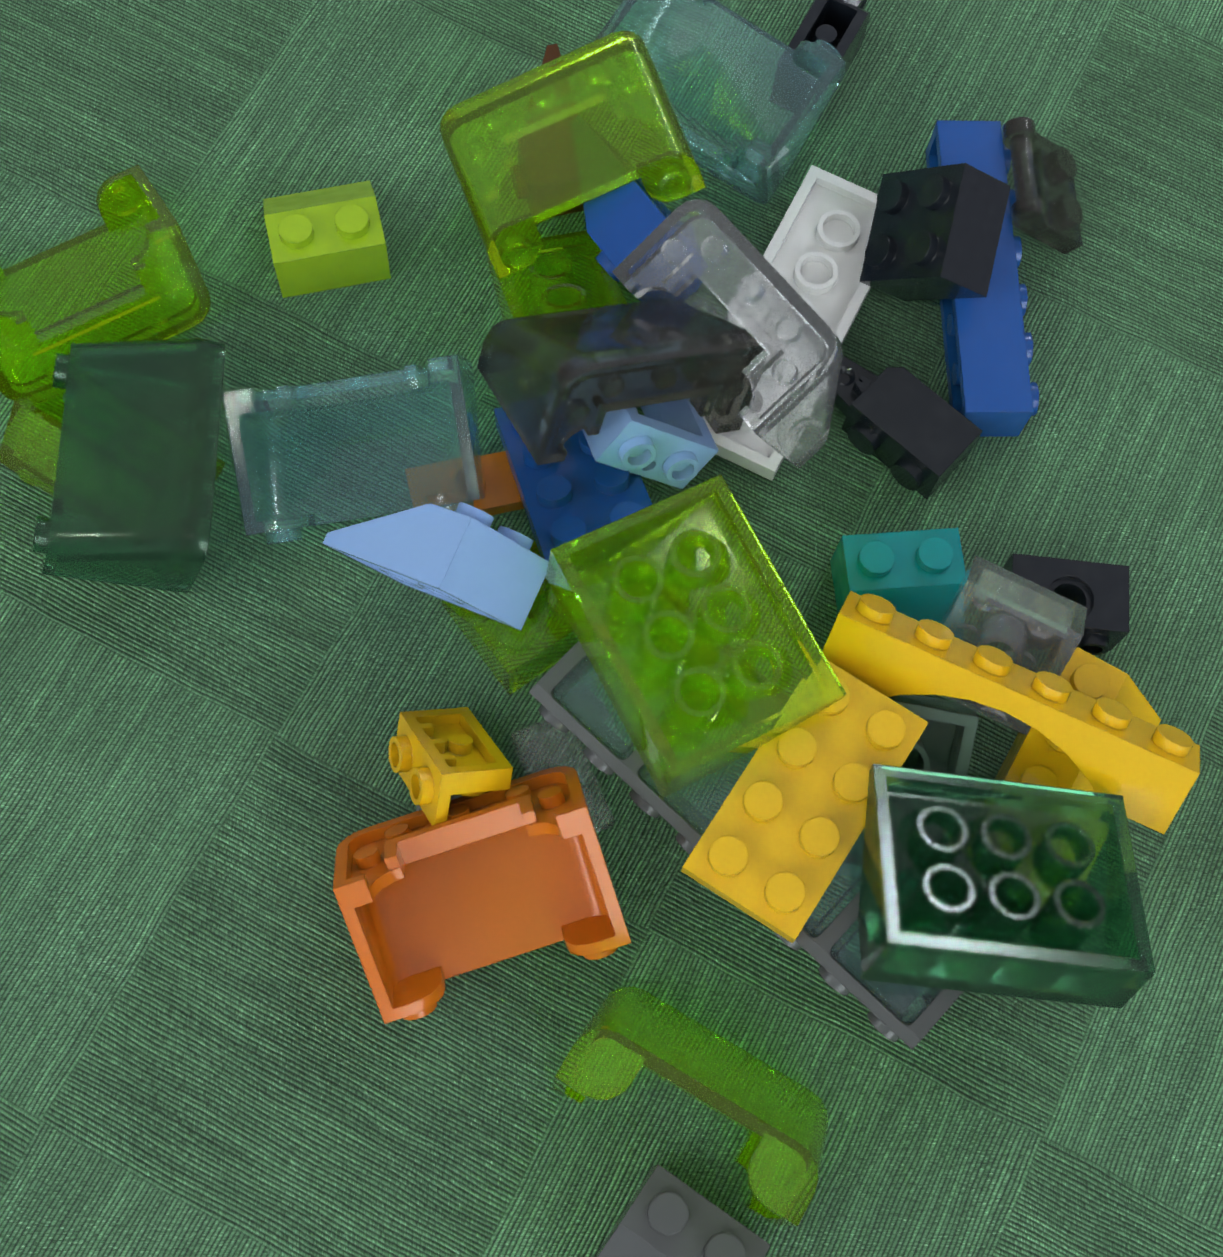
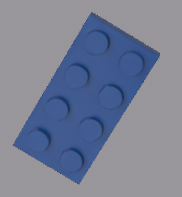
M567 392L535 400L521 401L494 409L496 426L540 556L551 562L547 572L549 582L667 553L666 536L641 475L630 473L629 470L624 471L594 460Z

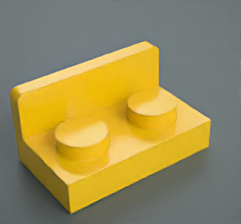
M468 707L399 713L397 736H392L389 741L388 755L390 766L394 773H399L409 789L412 802L416 806H420L432 826L447 821L451 795L475 797L489 791L510 789L513 772L512 765Z

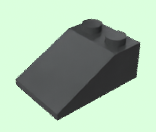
M657 1164L651 1168L594 1257H764L771 1245Z

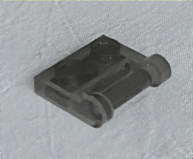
M1017 117L1007 121L1003 125L1002 131L1004 145L1010 149L1016 196V202L1011 207L1013 225L1063 254L1083 246L1080 229L1083 214L1076 198L1074 176L1076 175L1077 168L1073 156L1066 148L1059 147L1038 134L1035 129V122L1031 118Z

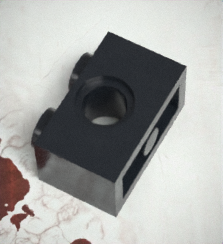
M1013 553L998 573L996 639L1014 640L1016 646L1025 649H1042L1050 644L1069 647L1075 645L1092 655H1101L1111 651L1129 633V566ZM1051 600H1059L1065 603L1070 608L1072 617H1067L1057 612Z

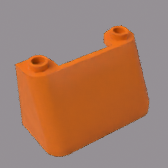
M553 767L511 780L509 790L489 791L475 797L462 796L450 800L447 821L433 826L424 812L419 810L364 828L346 837L338 844L336 849L333 892L384 1024L402 1018L404 1020H417L429 1015L435 1010L437 1002L444 995L446 989L445 979L563 940L571 954L583 956L588 960L605 958L613 954L618 947L632 943L578 773L573 767Z

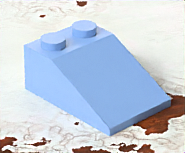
M459 502L456 511L429 503L327 532L322 543L405 586L520 631L551 565V562L530 551L534 542L532 539L504 526H499L498 530L495 531L490 528L494 520L493 516L463 502Z

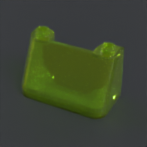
M621 30L586 44L454 105L441 118L439 129L446 152L489 260L499 279L526 268L539 257L543 243L536 224L641 178L645 190L650 197L662 202L675 201L706 188L696 159L652 56L641 36L632 31Z
M139 165L111 176L98 189L96 203L105 223L104 225L2 270L0 266V392L6 398L15 402L26 403L38 400L196 326L208 314L211 305L209 291L181 228Z
M634 986L620 987L610 992L567 1054L554 1077L553 1089L579 1105L586 1097L596 1101L611 1100L625 1092L642 1066L749 1132L734 1160L746 1170L748 1175V1185L752 1196L746 1208L774 1225L798 1226L815 1194L820 1175L828 1129L827 1110L822 1100L810 1089L649 992Z

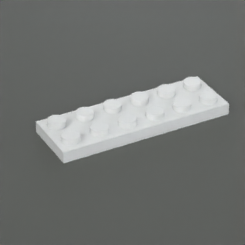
M811 165L691 388L692 395L719 450L716 455L773 481L820 389L824 376L828 373L871 289L870 286L859 281L878 194Z

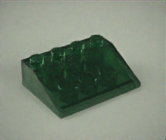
M880 764L872 765L869 770L858 912L862 980L1121 1009L1156 973L1122 795Z

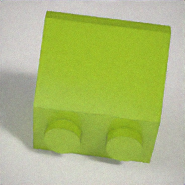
M370 180L263 199L264 218L273 264L283 298L391 279L385 237L376 196Z

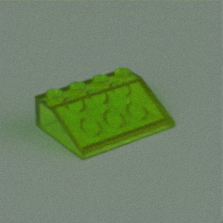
M718 475L550 550L546 579L662 798L719 771L843 699L846 695L844 688L722 475Z

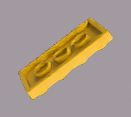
M818 655L687 858L681 872L793 943L929 722Z

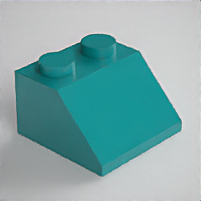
M958 528L841 536L830 560L837 614H839L850 591L859 595L874 594L888 600L895 606L896 611L918 621L929 619L945 625L953 632L954 637L964 641L967 577Z

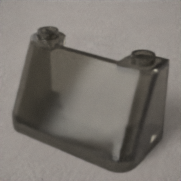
M666 298L503 320L497 323L487 335L481 349L477 368L537 465L565 461L567 450L563 445L572 435L584 429L588 436L599 434L606 412L690 398L689 401L699 416H705L706 421L716 434L740 430L768 366L770 356L766 347L752 331L680 300Z

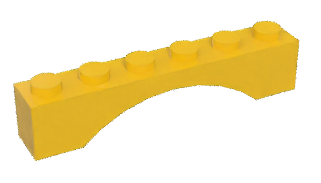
M853 591L849 592L820 654L823 658L887 697L898 695H940L971 700L1015 717L1038 730L1069 756L1089 780L1104 808L1162 834H1165L1200 774V745L1194 743L1192 738L1184 731L1167 724L1155 726L1133 716L1126 706L1113 699L1101 697L1096 700L1074 690L1071 684L1059 675L1047 671L1035 673L1013 663L1012 658L998 648L989 645L977 647L954 637L953 632L945 625L929 619L918 621L896 611L895 606L888 600L874 594L859 595Z

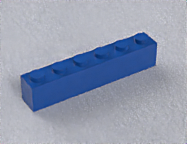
M937 120L925 151L927 168L967 163L1008 184L1007 175L1011 165V147L1009 143H1003L1001 121ZM1010 189L987 297L939 299L949 404L982 430L979 437H1018L1030 417L1036 415L1039 405V389L1036 382H1030L1029 365L1033 356V338L1030 332L1024 331L1023 316L1027 309L1028 294L1026 285L1019 284L1018 267L1022 257V242L1020 236H1014L1012 221L1014 220L1017 206L1014 189Z

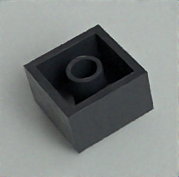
M967 163L883 174L859 282L903 301L987 297L1011 186Z

